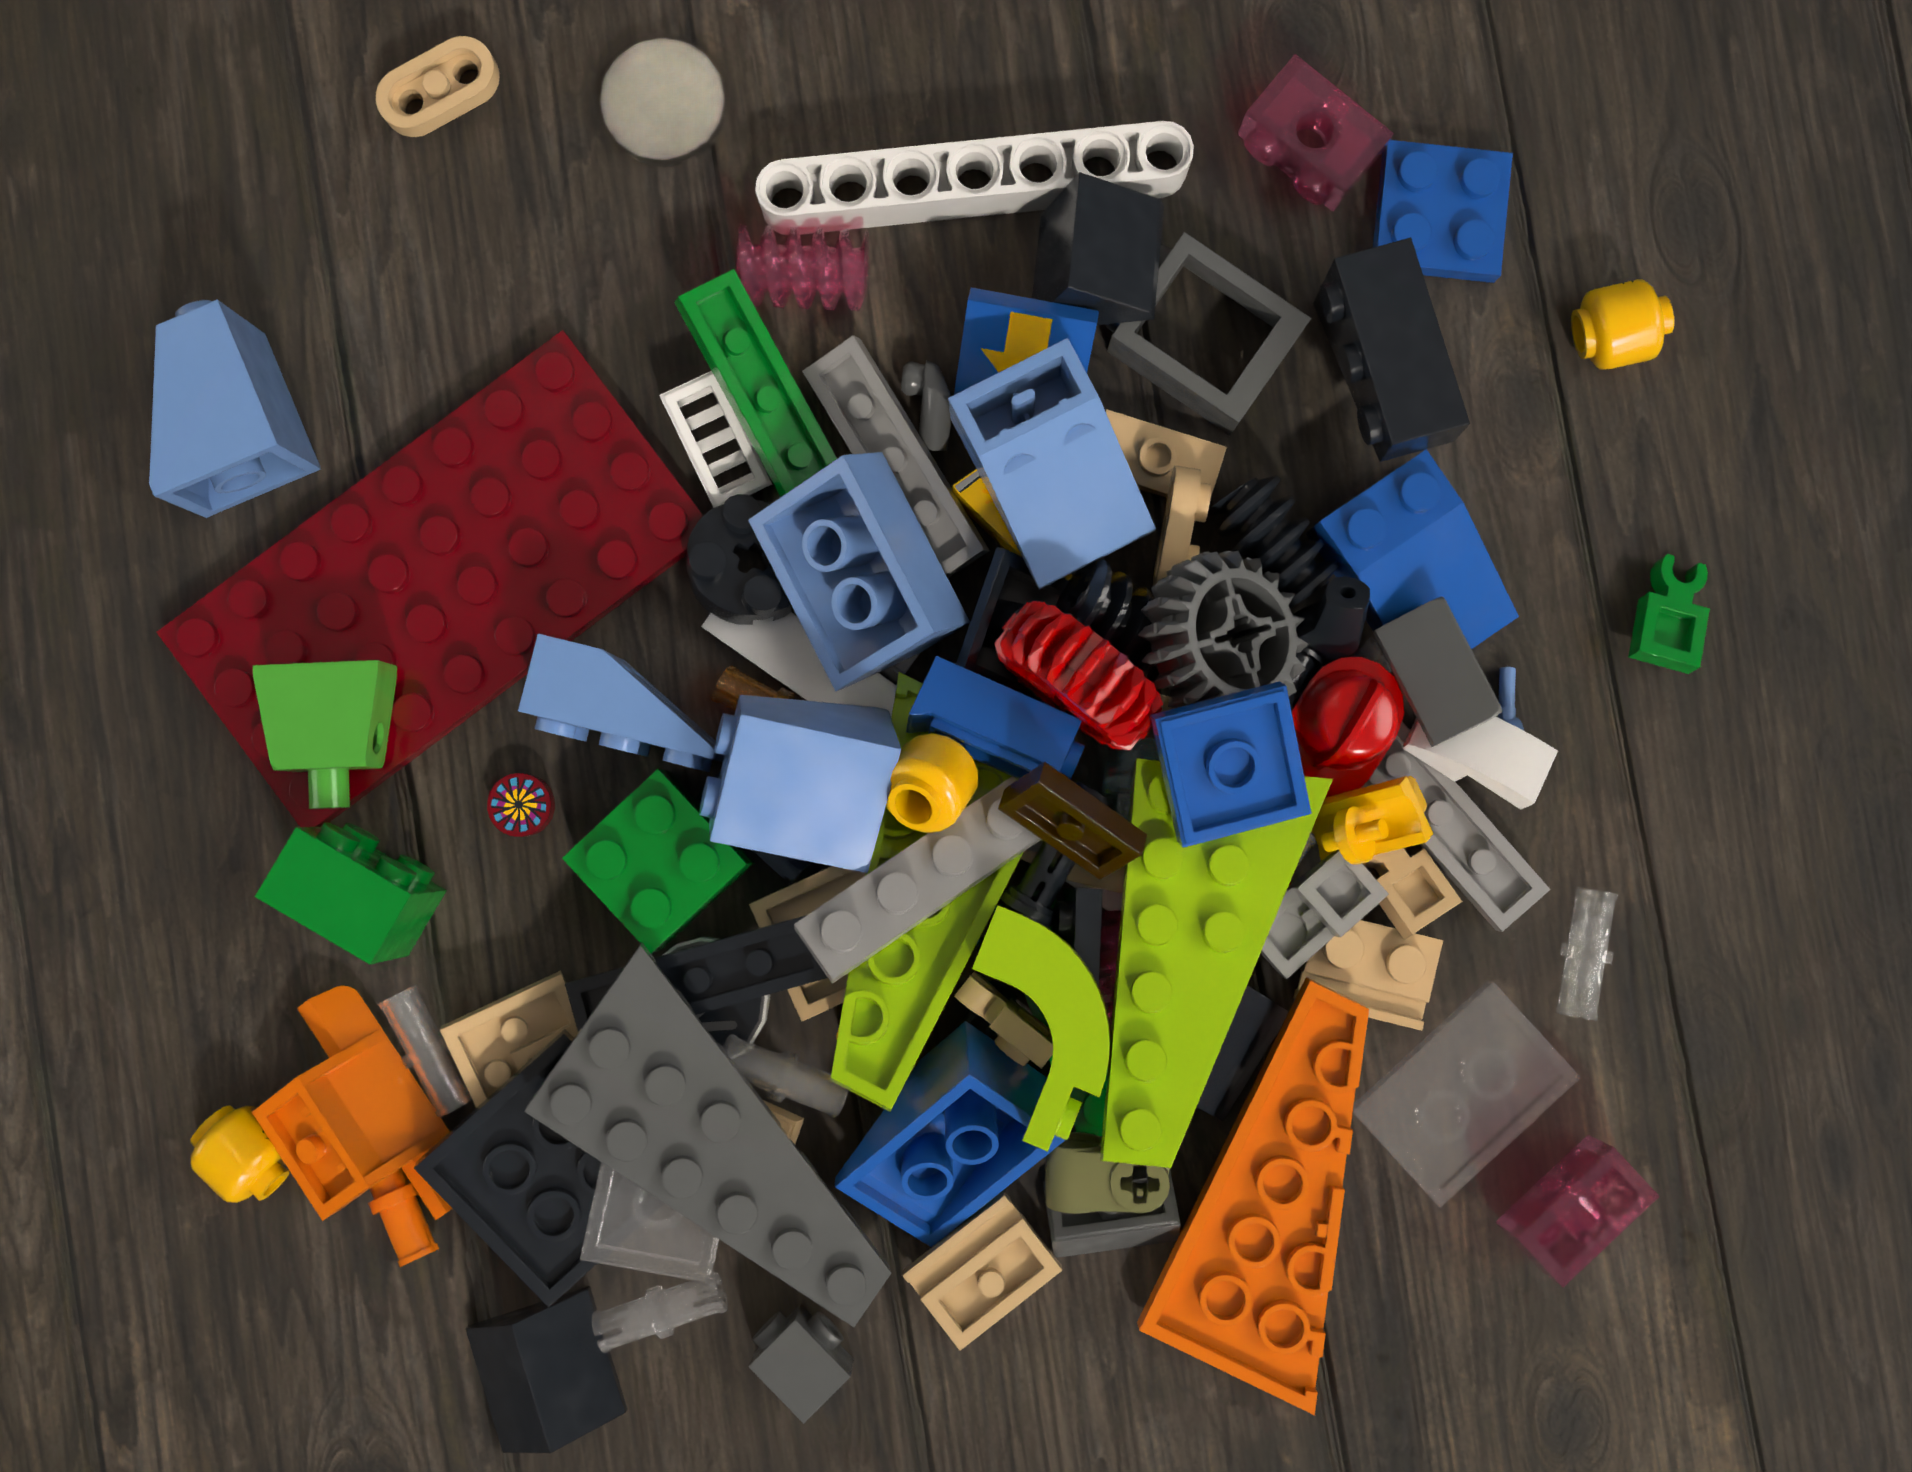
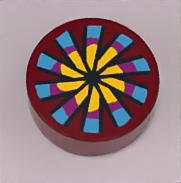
M514 773L503 777L492 787L487 800V811L491 822L501 832L514 837H527L541 832L548 826L554 815L555 799L551 788L541 778L530 774Z

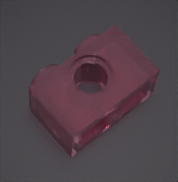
M1296 54L1293 55L1248 109L1238 132V135L1244 139L1245 148L1257 161L1267 166L1275 164L1293 179L1292 184L1304 199L1315 205L1323 203L1333 212L1380 157L1394 134ZM1307 129L1318 133L1323 139L1324 147L1309 148L1298 139L1296 132Z

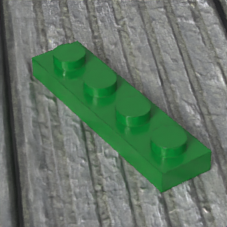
M732 269L678 296L674 302L779 495L782 497L835 461L837 458L736 271Z

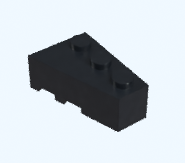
M1411 237L1334 258L1323 284L1320 285L1313 304L1357 407V420L1364 442L1367 445H1373L1379 462L1455 442L1468 427L1470 421Z

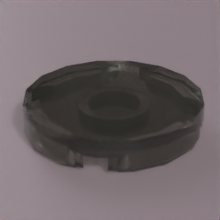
M657 38L636 43L617 56L604 76L600 96L605 125L621 150L642 164L665 168L681 165V161L688 160L694 155L697 158L708 151L723 130L727 110V102L720 74L706 54L687 42L667 38Z

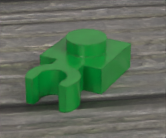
M1666 554L1655 562L1650 572V582L1656 593L1649 591L1638 599L1628 657L1689 674L1701 666L1710 608L1692 603L1694 594L1705 586L1708 572L1706 564L1697 563L1686 571L1685 583L1680 582L1675 578L1672 570L1675 556Z

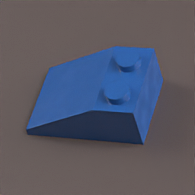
M1427 449L1319 521L1306 533L1310 540L1322 538L1324 546L1319 553L1325 561L1332 559L1338 561L1339 566L1334 572L1336 577L1356 578L1370 588V600L1365 620L1373 631L1440 596H1443L1447 601L1471 649L1519 617L1464 502Z
M963 1022L921 1058L907 1078L891 1112L884 1109L836 1175L835 1188L923 1243L933 1247L1065 1141L1054 1135L1048 1152L1022 1141L1047 1077L1029 1064L1023 1066L1015 1062L995 1044L994 1040L968 1022Z

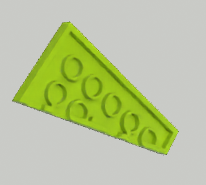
M899 672L891 719L902 749L907 742L918 735L928 734V731L910 734L906 732L909 712L923 684ZM974 760L978 769V787L966 807L1012 776ZM885 807L868 873H865V876L928 833L912 830L901 824ZM1023 853L848 973L831 1073L832 1082L891 1112Z
M1135 760L1133 765L1129 822L1145 832L1147 838L1142 856L1126 864L1124 871L1100 1161L1165 1168L1172 1167L1333 779L1304 776L1312 814L1182 848L1176 839L1160 761Z

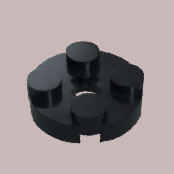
M746 494L731 496L723 505L707 512L692 530L686 551L687 573L692 581L691 588L696 599L713 615L738 625H752L753 620H766L774 617L773 621L787 616L794 610L748 519L772 503L755 500ZM749 550L755 551L762 555L761 561L767 568L762 571L753 567L747 574L741 572L738 569L740 558L736 553L740 551L748 552Z

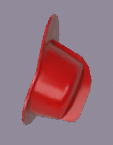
M1363 657L1339 658L1321 667L1309 681L1291 711L1304 776L1333 779L1325 798L1363 787L1371 778L1395 740L1404 717L1403 694L1395 677L1380 663Z

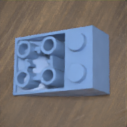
M1068 338L948 398L951 421L1039 589L1156 530L1102 402Z
M542 634L537 635L518 709L519 712L537 716L536 730L585 742L587 741L589 730L601 732L598 745L646 757L649 755L651 745L665 748L662 761L710 772L713 760L723 762L724 755L714 752L716 741L625 660L603 649Z

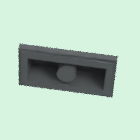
M1443 596L1433 599L1373 631L1431 747L1477 727L1502 713L1499 701Z
M1147 1167L1133 1168L1134 1182L1140 1184L1147 1183ZM1169 1170L1170 1188L1168 1197L1160 1207L1152 1212L1139 1214L1134 1212L1095 1211L1072 1214L1054 1211L1046 1206L1053 1255L1055 1257H1067L1177 1241L1180 1235L1181 1224L1171 1171ZM1043 1181L1044 1194H1045V1181Z

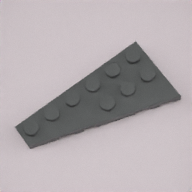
M641 942L530 1100L524 1112L835 1316L855 1327L891 1275L889 1264L844 1205L839 1203L817 1174V1170L793 1143L781 1127L779 1120L720 1043H717L692 1011L691 1005L681 992L672 985L656 964L654 957Z

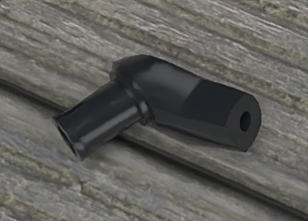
M1334 577L1328 584L1320 602L1307 606L1293 614L1305 618L1296 627L1297 637L1309 645L1300 653H1296V657L1306 670L1300 673L1298 677L1292 678L1297 692L1289 696L1291 711L1300 698L1313 669H1319L1321 666H1325L1339 658L1349 657L1358 649L1370 600V588L1364 582L1351 577Z

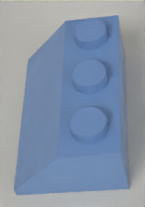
M883 452L842 455L748 519L835 691L847 688L923 652L970 623Z

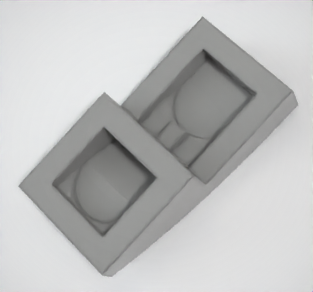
M1336 850L1287 888L1261 954L1281 977L1287 979L1334 936L1342 937L1387 897L1389 893L1363 864H1350L1343 858L1340 851Z

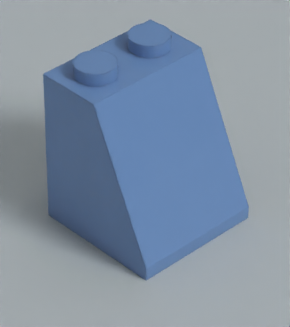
M218 299L215 301L199 300L188 303L175 312L176 317L156 325L149 485L155 497L207 518L321 470L264 332Z
M739 695L735 715L723 713L714 752L724 755V760L719 778L707 777L700 804L699 816L709 817L710 841L868 873L892 785V771L898 763L901 752L889 710L870 706Z

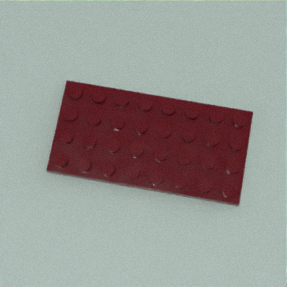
M562 330L156 633L300 827H322L324 822L330 823L348 808L309 809L308 772L273 770L269 760L253 679V665L379 660L397 666V681L385 762L383 767L379 769L349 770L351 807L526 676L538 634L567 641L574 640L686 556L691 532L697 522L703 517V514Z

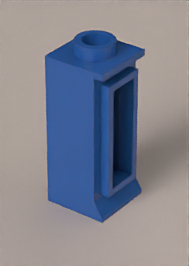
M938 656L935 657L909 712L906 732L909 734L928 731V734L935 733L948 736L963 745L974 760L1014 776L1017 779H1020L1044 762L1071 779L1085 745L1074 741L1082 722L1081 719Z

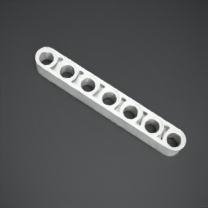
M1156 121L781 159L769 163L761 170L756 180L755 191L765 222L772 230L783 235H801L1045 210L1079 172L1155 198H1164L1173 195L1181 188L1193 158L1194 145L1190 134L1184 127L1174 122ZM1154 151H1165L1174 157L1177 165L1168 170L1158 169L1151 165L1147 155ZM1093 157H1103L1113 164L1115 171L1106 176H1096L1090 173L1083 163ZM1040 163L1047 166L1052 171L1053 176L1041 183L1031 182L1022 175L1021 170L1029 164ZM976 169L985 172L991 180L982 188L970 189L962 185L958 178L965 171ZM910 175L919 176L928 183L927 188L917 195H905L898 191L896 185L901 179ZM846 182H857L866 189L859 199L851 202L841 201L833 195L836 188ZM785 188H794L803 194L800 201L789 208H779L771 203L774 195Z

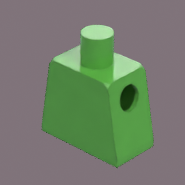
M379 660L253 665V679L269 760L273 770L308 772L309 809L350 808L349 770L379 769L383 767L385 762L397 681V666Z

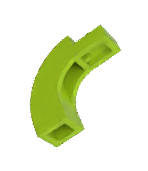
M997 905L972 969L1024 992L1037 1004L1048 1022L1053 1042L1052 1064L1022 1140L1048 1152L1054 1135L1068 1140L1082 1105L1081 1101L1070 1097L1073 1087L1097 1097L1101 1095L1110 1054V1030L1106 1006L1091 971L1065 940L1043 924Z

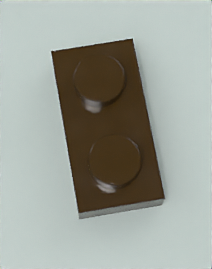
M1046 762L1006 787L1003 791L998 807L1001 812L1099 880L1143 854L1147 838L1145 832Z

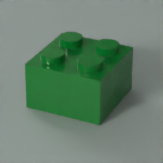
M657 769L562 857L568 866L640 943L642 942L651 954L664 949L755 863L741 847L710 841L709 817L699 816L700 803L670 771Z
M324 822L322 827H296L255 897L370 965L409 956L447 890L431 881L435 872L421 862L405 855H400L398 860H394L377 850L376 848L380 840L368 831L347 822L343 828Z

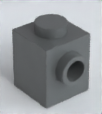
M800 1304L787 1318L780 1311L775 1313L754 1335L752 1341L758 1347L755 1349L748 1367L804 1424L851 1377L854 1358L840 1345L844 1338L835 1324L819 1311L812 1316Z

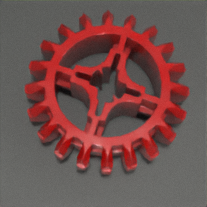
M1040 601L1027 602L1003 626L1002 630L1004 632L994 643L999 660L1005 664L1009 672L1017 677L1018 682L1026 686L1034 696L1045 704L1081 719L1082 722L1079 729L1084 734L1092 736L1099 743L1106 744L1112 749L1131 750L1138 740H1143L1153 728L1150 715L1161 712L1163 705L1161 695L1156 690L1155 684L1144 676V672L1134 666L1127 659L1126 655L1114 648L1109 640L1103 639L1096 634L1090 626L1086 627L1071 614L1063 613L1055 605H1047L1045 602Z

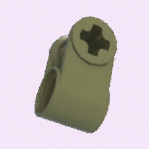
M1070 1132L1068 1140H1065L1046 1155L1045 1204L1054 1211L1072 1214L1095 1211L1134 1212L1141 1214L1157 1209L1168 1197L1170 1168L1147 1166V1183L1134 1182L1133 1168L1136 1164L1100 1161L1102 1136Z

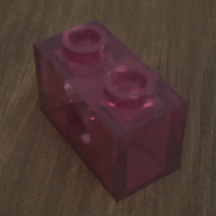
M1587 1135L1509 1208L1496 1223L1540 1271L1561 1287H1565L1660 1196L1613 1146Z

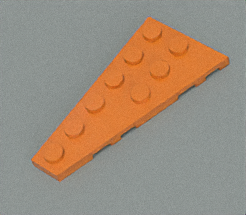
M1306 977L1146 1302L1137 1324L1139 1331L1315 1415L1318 1394L1316 1380L1319 1358L1323 1357L1326 1335L1323 1328L1328 1292L1332 1291L1345 1193L1343 1179L1347 1154L1350 1155L1353 1134L1351 1120L1355 1090L1359 1087L1369 1009L1365 1005Z

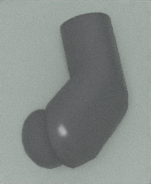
M926 360V364H919L913 361L907 362L903 366L901 391L909 396H922L918 434L928 450L947 451L951 428L948 398L951 397L942 370L937 364Z

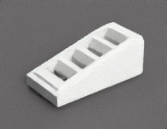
M712 371L659 395L713 508L723 505L731 496L737 494L751 495L772 485L759 456ZM712 392L714 393L718 402L717 405L687 419L684 418L680 407ZM723 415L725 416L730 427L700 441H695L691 430ZM736 439L740 450L711 464H706L702 456L703 453ZM747 461L751 473L720 488L717 487L714 476Z

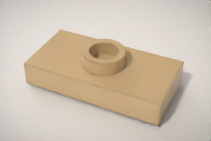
M1106 409L1108 419L1139 490L1167 498L1174 466L1201 469V483L1212 485V496L1227 449L1226 446Z

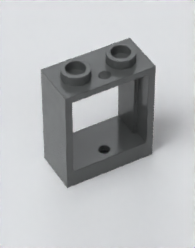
M1184 232L1173 249L1164 244L1161 245L1156 305L1184 266L1272 326V331L1227 395L1138 335L1137 332L1146 320L1107 324L1106 328L1114 332L1107 352L1210 423L1231 435L1311 318Z

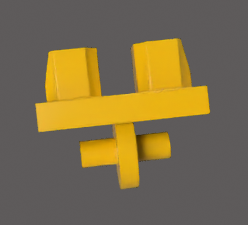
M1404 776L1325 798L1312 828V833L1318 844L1321 861L1332 852L1339 850L1347 862L1358 865L1369 862L1377 854L1428 842L1433 835V831L1424 814L1427 803L1416 779L1412 776Z

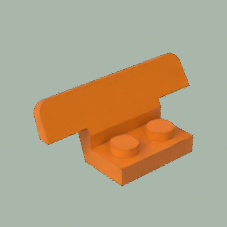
M344 985L337 986L308 999L297 1010L329 1058L294 1078L252 1111V1114L322 1221L340 1211L368 1189L402 1168L434 1219H439L450 1211L452 1207L414 1169V1166L424 1154L450 1132L360 994L354 988Z

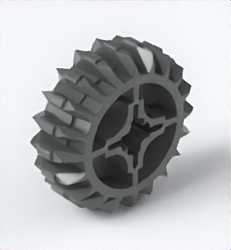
M1209 551L1193 556L1191 561L1185 560L1172 566L1171 570L1167 571V577L1160 579L1156 585L1151 587L1155 599L1148 601L1141 611L1152 624L1145 626L1138 636L1151 643L1152 651L1141 662L1156 665L1159 675L1154 681L1155 687L1160 689L1168 687L1171 690L1167 707L1178 708L1279 681L1287 686L1288 696L1297 692L1292 678L1298 677L1306 668L1296 657V653H1300L1309 644L1297 637L1296 627L1305 618L1292 615L1288 605L1295 593H1280L1277 589L1280 573L1265 572L1262 574L1260 558L1242 559L1239 551H1224L1219 554L1217 551L1213 553ZM1231 636L1233 638L1232 642L1216 643L1214 641L1216 637L1220 639Z

